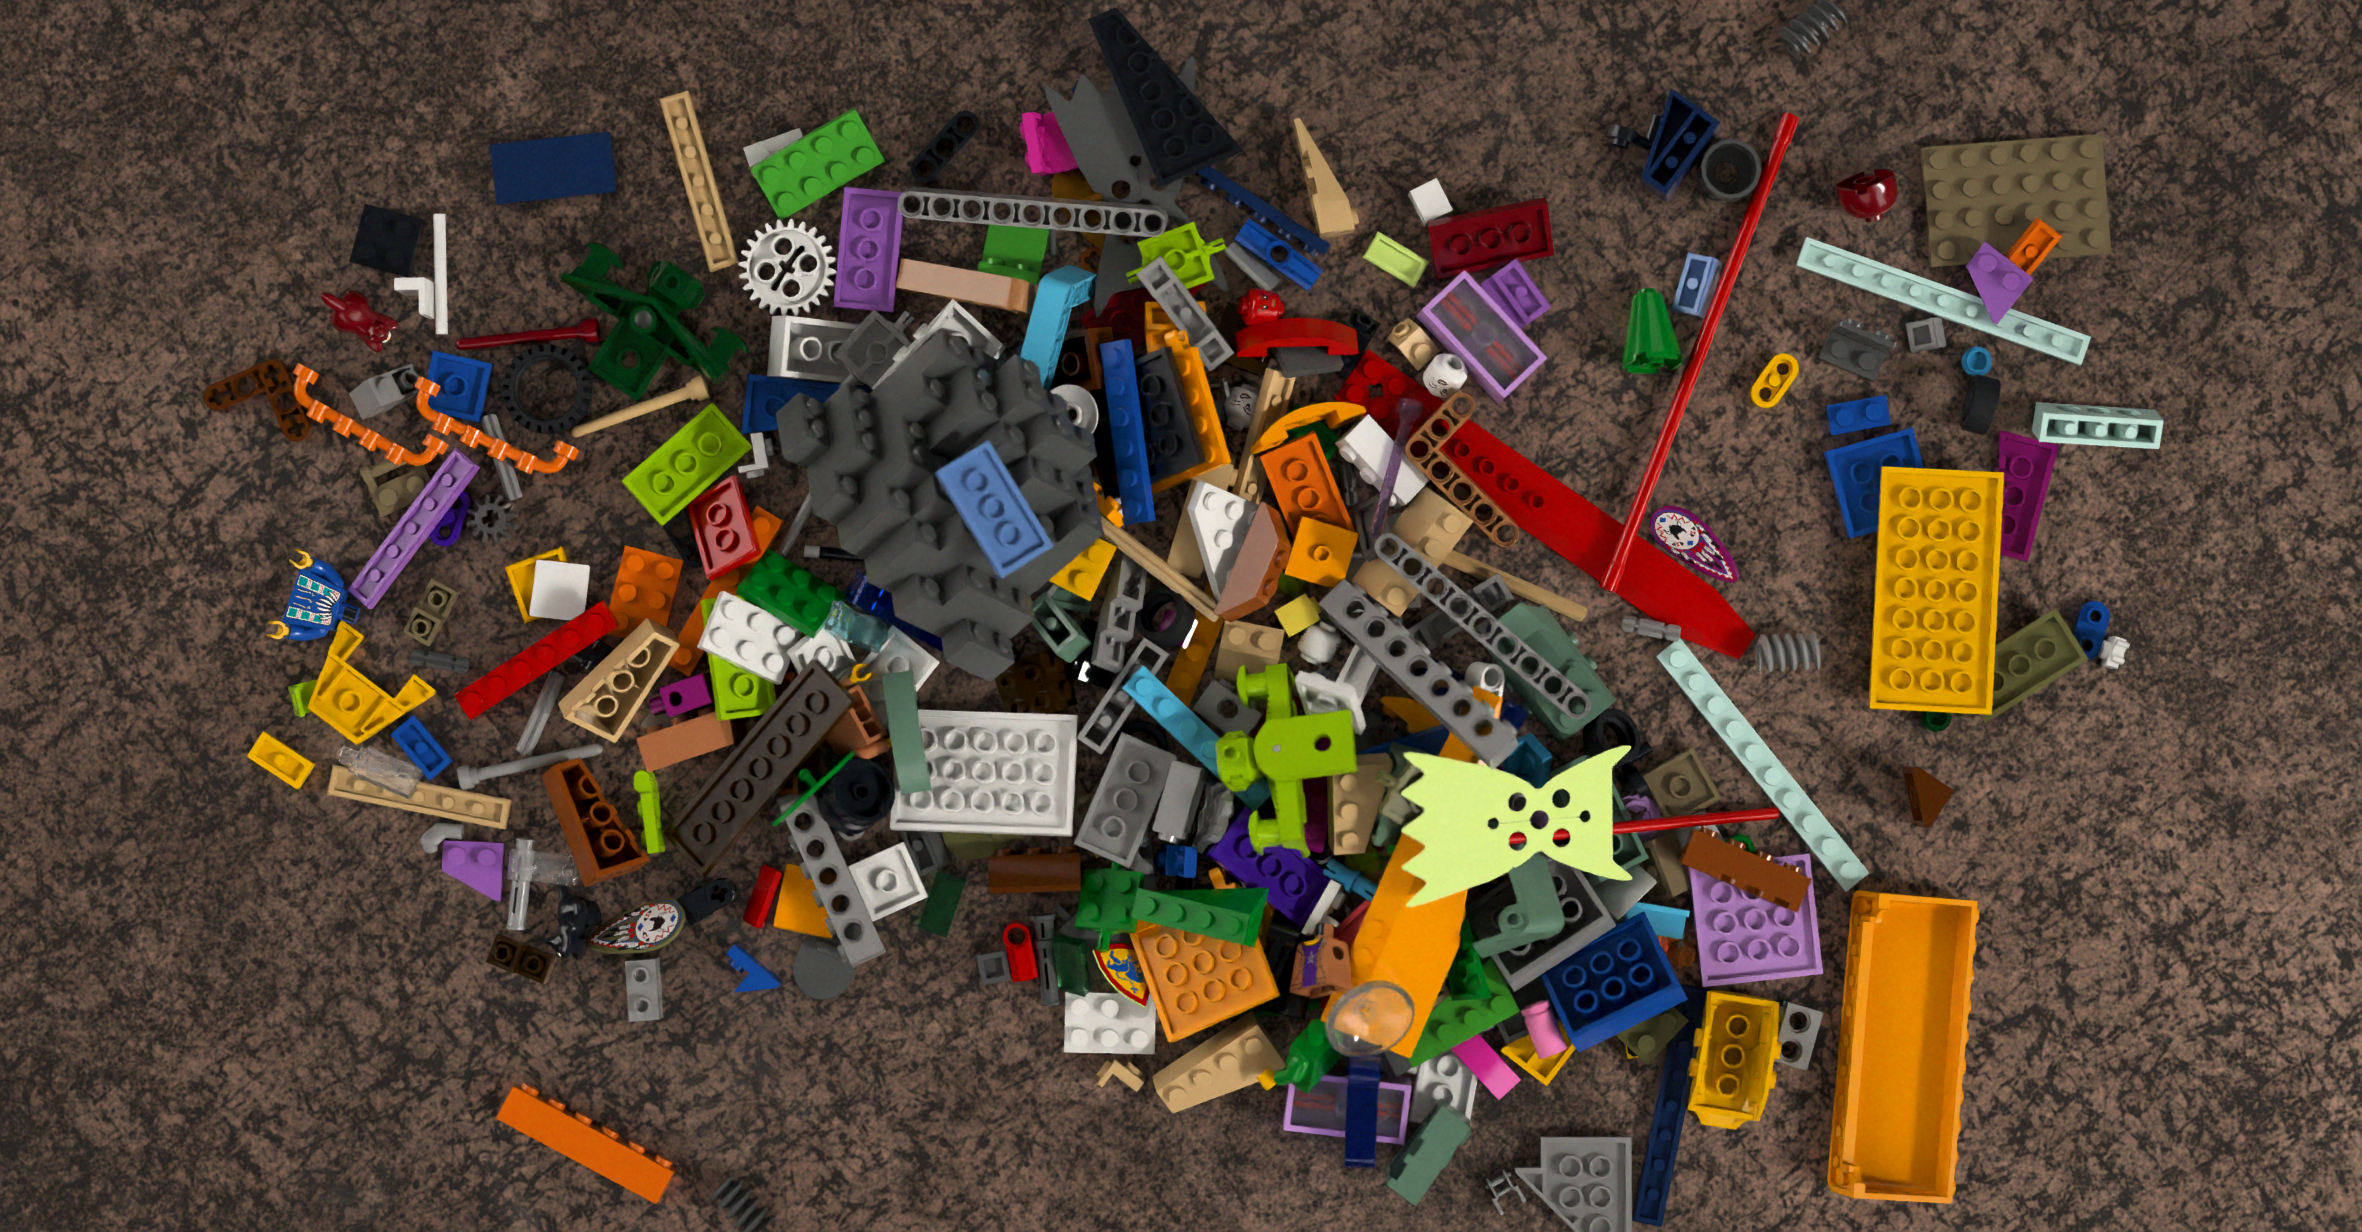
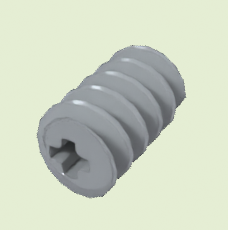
M1797 633L1794 642L1790 634H1784L1782 642L1778 634H1772L1770 642L1765 634L1760 635L1755 651L1756 670L1760 672L1762 664H1766L1768 671L1772 672L1774 664L1778 663L1782 672L1785 670L1786 664L1790 663L1792 670L1796 671L1799 662H1802L1805 671L1809 670L1811 662H1814L1816 669L1819 670L1820 647L1816 635L1809 633L1805 641L1803 634Z

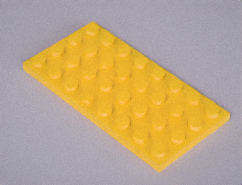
M1881 467L1868 708L1992 715L2004 472Z

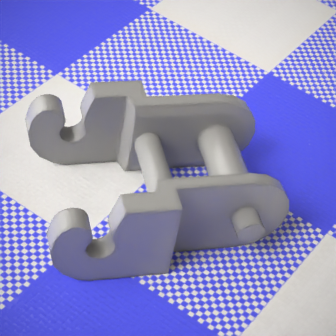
M1220 371L1217 373L1218 376L1207 378L1208 384H1211L1209 385L1210 389L1220 387L1221 391L1225 392L1226 397H1230L1226 377L1221 376Z
M1504 1169L1502 1170L1503 1175L1489 1181L1488 1178L1485 1179L1487 1182L1485 1188H1490L1494 1196L1491 1199L1500 1215H1503L1504 1212L1497 1200L1499 1196L1506 1192L1516 1190L1522 1202H1526L1518 1185H1512L1509 1179L1512 1176L1511 1173H1506ZM1507 1180L1509 1186L1496 1193L1493 1187Z

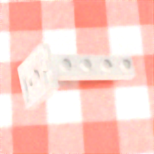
M1391 615L1387 616L1393 624L1397 621L1403 624L1402 618ZM1381 628L1375 629L1370 636L1379 637L1385 630ZM1355 644L1336 682L1327 680L1318 673L1312 672L1309 674L1299 671L1295 683L1306 715L1351 710L1355 733L1362 735L1366 723L1360 705L1380 666Z

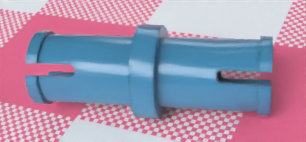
M1331 858L1326 865L1329 869L1324 868L1323 875L1345 886V891L1349 893L1355 892L1372 902L1378 885L1363 877L1361 871L1357 869L1353 871L1336 861V859Z

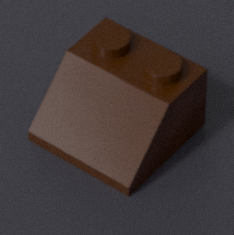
M1112 327L1089 328L1065 334L1051 385L1052 390L1066 384L1080 386L1088 392L1103 387L1105 382L1099 344L1114 341Z

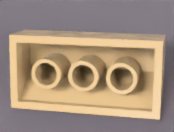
M1424 486L1390 530L1391 534L1398 536L1437 569L1473 521L1448 501ZM1393 540V544H1394L1395 550H1393V551H1391V552H1389V553H1386V554H1384V555H1386V556H1391V555H1394V554L1396 553V551H1397V543H1396L1394 540ZM1379 557L1370 562L1366 560L1351 579V582L1357 583L1368 595L1398 618H1400L1419 593L1416 588ZM1409 558L1404 562L1403 569L1406 574L1414 576L1420 572L1421 565L1415 558Z

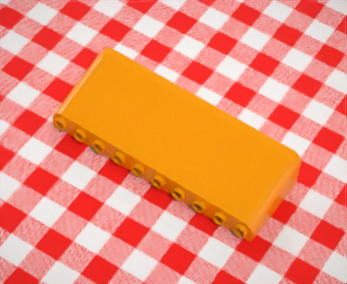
M1857 890L1853 894L1850 908L1827 1175L1828 1186L1832 1192L1858 1199L1952 1204V1198L1956 1191V1182L1954 1180L1955 1165L1959 1158L1957 1140L1961 1131V1121L1959 1119L1960 1105L1964 1099L1962 1082L1963 1074L1966 1071L1965 1047L1969 1039L1967 1023L1968 1014L1971 1011L1970 988L1974 979L1972 968L1973 954L1977 947L1975 930L1976 923L1979 920L1978 901Z

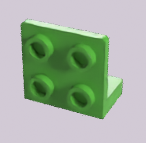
M989 225L982 261H979L977 271L1017 278L1038 285L1049 230Z

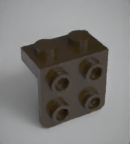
M1052 649L1014 662L995 678L1006 713H1037L1047 715L1078 704L1075 697V689L1070 683L1065 669V661L1056 655Z

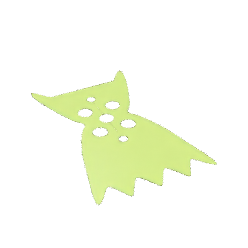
M1619 746L1591 757L1553 777L1539 789L1521 778L1497 769L1492 770L1489 766L1428 754L1404 753L1403 755L1409 762L1424 772V776L1401 791V795L1424 808V812L1402 828L1401 831L1422 843L1425 849L1404 864L1402 869L1426 882V885L1410 899L1406 906L1414 907L1491 881L1509 872L1512 867L1516 868L1523 864L1538 851H1543L1547 856L1558 862L1598 876L1622 881L1632 880V876L1613 861L1612 768L1630 750L1631 746ZM1559 789H1565L1570 795L1568 805L1563 808H1557L1552 802L1554 792ZM1516 792L1522 793L1526 798L1525 807L1518 812L1511 810L1508 806L1509 797ZM1542 810L1548 815V823L1543 829L1533 828L1529 821L1535 811ZM1586 810L1590 813L1591 817L1589 821L1582 822L1580 814ZM1489 819H1498L1499 825L1496 829L1488 827ZM1560 828H1564L1570 833V842L1565 847H1557L1553 843V834ZM1517 831L1524 833L1527 839L1525 847L1518 851L1511 849L1509 846V837Z

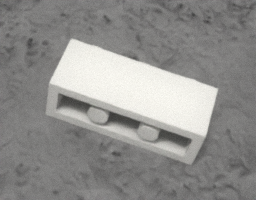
M1369 414L1358 419L1335 443L1339 448L1340 455L1346 461L1353 463L1360 470L1359 473L1362 479L1368 484L1374 485L1380 492L1381 499L1395 509L1406 505L1430 481Z

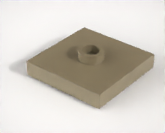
M1693 746L1641 774L1662 817L1694 815L1722 799Z

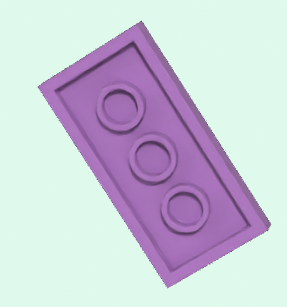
M844 187L834 308L894 313L895 286L898 276L903 215L899 212L897 203L903 192Z

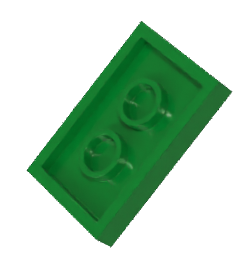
M770 549L765 552L738 585L736 594L813 639L843 603L846 595Z

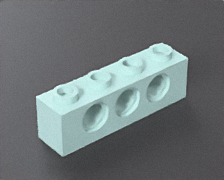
M2036 402L2032 432L2039 442L2159 449L2164 420L2156 410Z

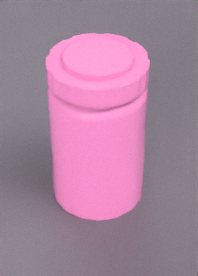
M1549 1000L1534 1002L1520 1010L1522 1016H1525L1524 1021L1539 1059L1552 1056L1567 1049L1553 1010L1549 1008L1551 1006Z

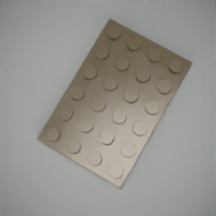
M2102 134L1933 146L1920 149L1930 268L1966 266L1985 241L2005 256L2036 217H2039L2062 235V238L2043 260L2109 255L2112 253Z

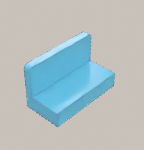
M1638 901L1625 913L1624 921L1644 911L1656 935L1683 939L1686 917H1689L1690 911Z

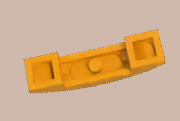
M1324 402L1299 408L1271 425L1254 442L1250 452L1255 454L1277 447L1288 437L1286 431L1326 419L1330 430L1354 423L1366 413L1365 407L1346 402Z

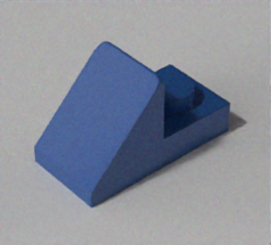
M738 943L734 944L726 953L731 958L728 962L740 973H743L744 970L749 973L734 992L774 989L783 982Z

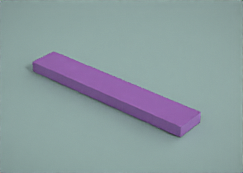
M454 448L347 590L364 606L373 609L481 467L462 450Z

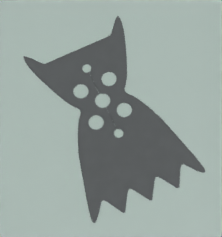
M1191 56L1185 64L1179 79L1194 94L1195 60ZM1081 74L1070 102L1048 85H1044V91L1078 167L1094 192L1101 194L1103 202L1136 204L1143 197V199L1150 200L1154 206L1163 208L1168 218L1173 219L1178 227L1192 222L1175 204V198L1180 191L1184 178L1169 184L1162 192H1157L1151 188L1150 179L1154 175L1153 169L1114 78H1112L1106 94H1102L1084 74ZM1134 155L1141 158V164L1137 167L1130 164V158ZM1118 180L1127 181L1131 187L1130 194L1124 199H1118L1112 193V186ZM1119 212L1115 216L1117 223L1121 226H1128L1132 222L1130 215L1126 212ZM1152 214L1146 218V223L1150 228L1159 227L1161 222L1159 216ZM1106 234L1095 289L1094 309L1096 317L1101 315L1113 293L1145 287L1141 280L1129 284L1128 279L1137 275L1127 278L1126 272L1143 267L1142 255L1137 242L1150 237L1139 236L1134 244L1128 245L1121 240L1120 235ZM1211 254L1210 266L1215 277L1211 281L1228 293V283L1214 255Z

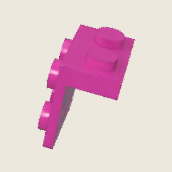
M1032 111L1021 114L1023 122L1020 123V132L1023 140H1026L1028 152H1025V162L1032 174L1047 176L1080 169L1053 112L1039 114Z

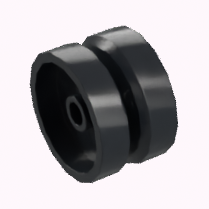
M853 759L848 761L820 787L817 796L818 806L824 820L833 829L844 834H859L870 829L892 809L895 800L894 783L888 772L878 763L869 759Z

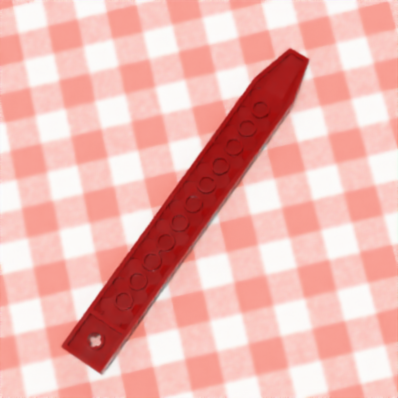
M1369 349L1334 397V400L1337 402L1364 406L1366 413L1362 417L1369 414L1393 441L1406 448L1409 437L1444 403V401L1432 395L1416 381ZM1377 383L1381 384V391L1384 395L1381 398L1379 396H1376L1374 399L1370 398V390L1367 387L1370 384L1373 386ZM1436 419L1431 425L1432 430L1437 434H1444L1449 429V424L1444 419ZM1468 419L1440 448L1516 521L1518 527L1600 582L1624 525ZM1420 440L1414 441L1410 446L1412 453L1417 456H1422L1428 451L1426 443ZM1441 461L1436 462L1432 466L1444 476L1450 470L1449 466ZM1457 484L1463 489H1465L1467 492L1471 493V488L1468 484ZM1636 534L1615 594L1655 621L1664 622L1667 626L1669 624L1679 625L1681 627V639L1739 660L1756 634L1714 587Z

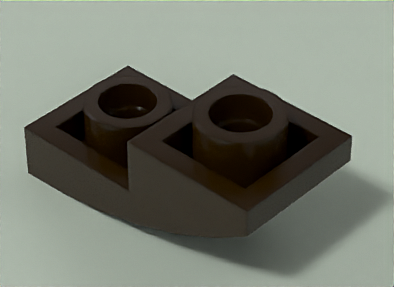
M496 934L486 962L541 984H547L558 956L518 940Z

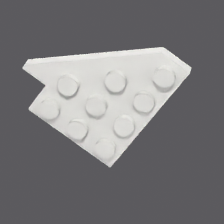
M1198 480L1187 509L1215 601L1218 603L1259 505ZM1280 514L1282 523H1283V525H1284V528H1285V531H1286V534H1287V531H1288L1287 524H1286V522H1285V520H1284L1283 515Z

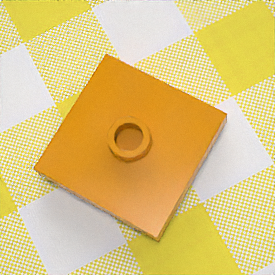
M1301 515L1291 544L1292 549L1289 553V562L1282 573L1334 589L1345 579L1359 533Z

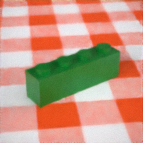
M1138 888L1131 918L1255 947L1269 888L1149 891Z

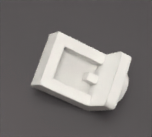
M763 432L750 434L755 464L738 467L739 473L746 474L747 479L765 476L764 471L771 469L769 456H774L771 438H766Z

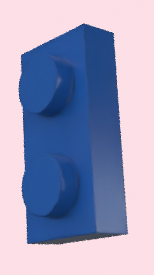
M1886 395L1825 406L1830 436L1891 425Z
M416 715L411 716L390 734L428 780L435 778L454 761Z

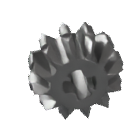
M485 494V504L481 500L475 499L474 503L479 509L477 511L468 509L467 513L475 516V520L467 521V526H477L472 532V536L479 537L483 534L482 543L488 544L492 536L494 544L498 545L501 543L500 534L508 540L512 537L507 528H518V525L511 523L510 519L519 517L518 512L508 513L514 503L508 501L503 504V495L498 494L493 502L491 494ZM492 511H494L493 514L499 515V520L495 521L494 527L486 522V519L491 517Z

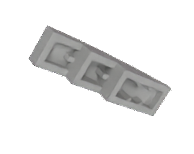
M1121 550L1118 554L1102 605L1091 658V664L1116 674L1123 669L1126 643L1133 639L1136 612L1143 608L1147 570Z

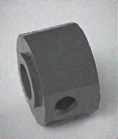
M1737 139L1721 140L1712 145L1701 157L1697 167V180L1703 193L1712 200L1721 203L1736 202L1746 197L1758 184L1761 175V163L1756 151L1746 142ZM1722 162L1732 163L1738 170L1737 180L1730 185L1721 184L1715 177L1716 167Z

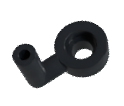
M1652 114L1645 137L1639 135L1633 129L1616 124H1610L1606 137L1611 139V145L1618 148L1628 149V146L1632 145L1650 151L1662 116Z
M1648 741L1641 744L1638 755L1632 761L1620 766L1628 778L1623 781L1632 797L1637 794L1640 799L1651 792L1633 763L1653 752Z

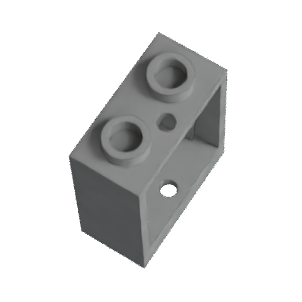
M1172 760L1152 831L1160 833L1158 839L1180 844L1181 839L1190 840L1208 778V770Z

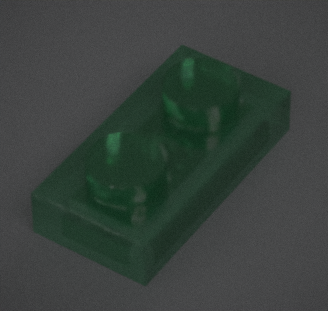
M938 870L918 928L946 938L967 880Z
M1059 934L1053 940L1058 989L1085 997L1091 991L1085 940Z

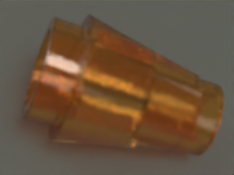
M1679 939L1672 942L1668 947L1667 958L1673 967L1687 969L1695 963L1697 951L1690 941ZM1686 950L1690 953V957L1686 961H1682L1680 954Z

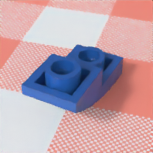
M1161 844V850H1157L1156 868H1160V874L1196 878L1197 847Z

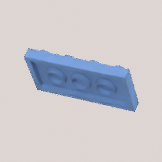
M989 440L935 472L936 477L999 579L1053 547L1052 542Z

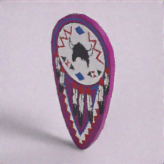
M1663 506L1655 510L1650 518L1649 528L1653 538L1663 548L1710 577L1729 583H1735L1738 580L1739 572L1732 556L1712 532L1709 525L1704 524L1695 514L1687 509L1678 506Z

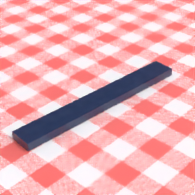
M1682 983L1680 984L1688 1000L1676 1005L1675 1008L1689 1021L1667 1044L1632 1212V1221L1662 1227L1693 1078L1689 1076V1065L1691 1058H1696L1698 1047L1694 1046L1696 1028L1701 1029L1707 991H1710V989Z

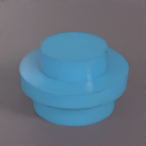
M1972 347L1963 354L1961 365L1963 370L1970 376L1974 377L1977 374L1985 375L1992 366V357L1986 349Z

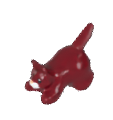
M356 290L347 291L340 299L325 292L320 295L323 302L333 309L329 320L331 325L339 332L356 334L375 352L382 351V343H386L391 337L390 330L398 328V322L389 316L371 309L366 296Z

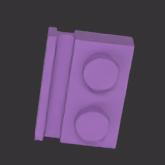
M1517 258L1480 284L1485 292L1520 329L1552 307Z

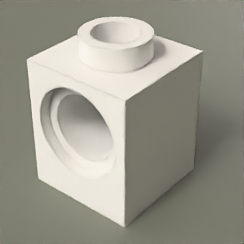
M1437 178L1411 190L1408 194L1424 227L1427 226V221L1446 218L1453 211Z

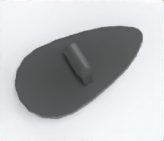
M845 897L841 898L839 912H844L849 907V900ZM856 924L850 925L845 931L846 938L850 940L859 938L861 927ZM837 933L833 935L832 940L808 935L795 958L793 967L795 982L801 991L811 998L821 1000L835 998L846 990L852 980L855 967H852L849 961L843 962L836 947L841 945Z

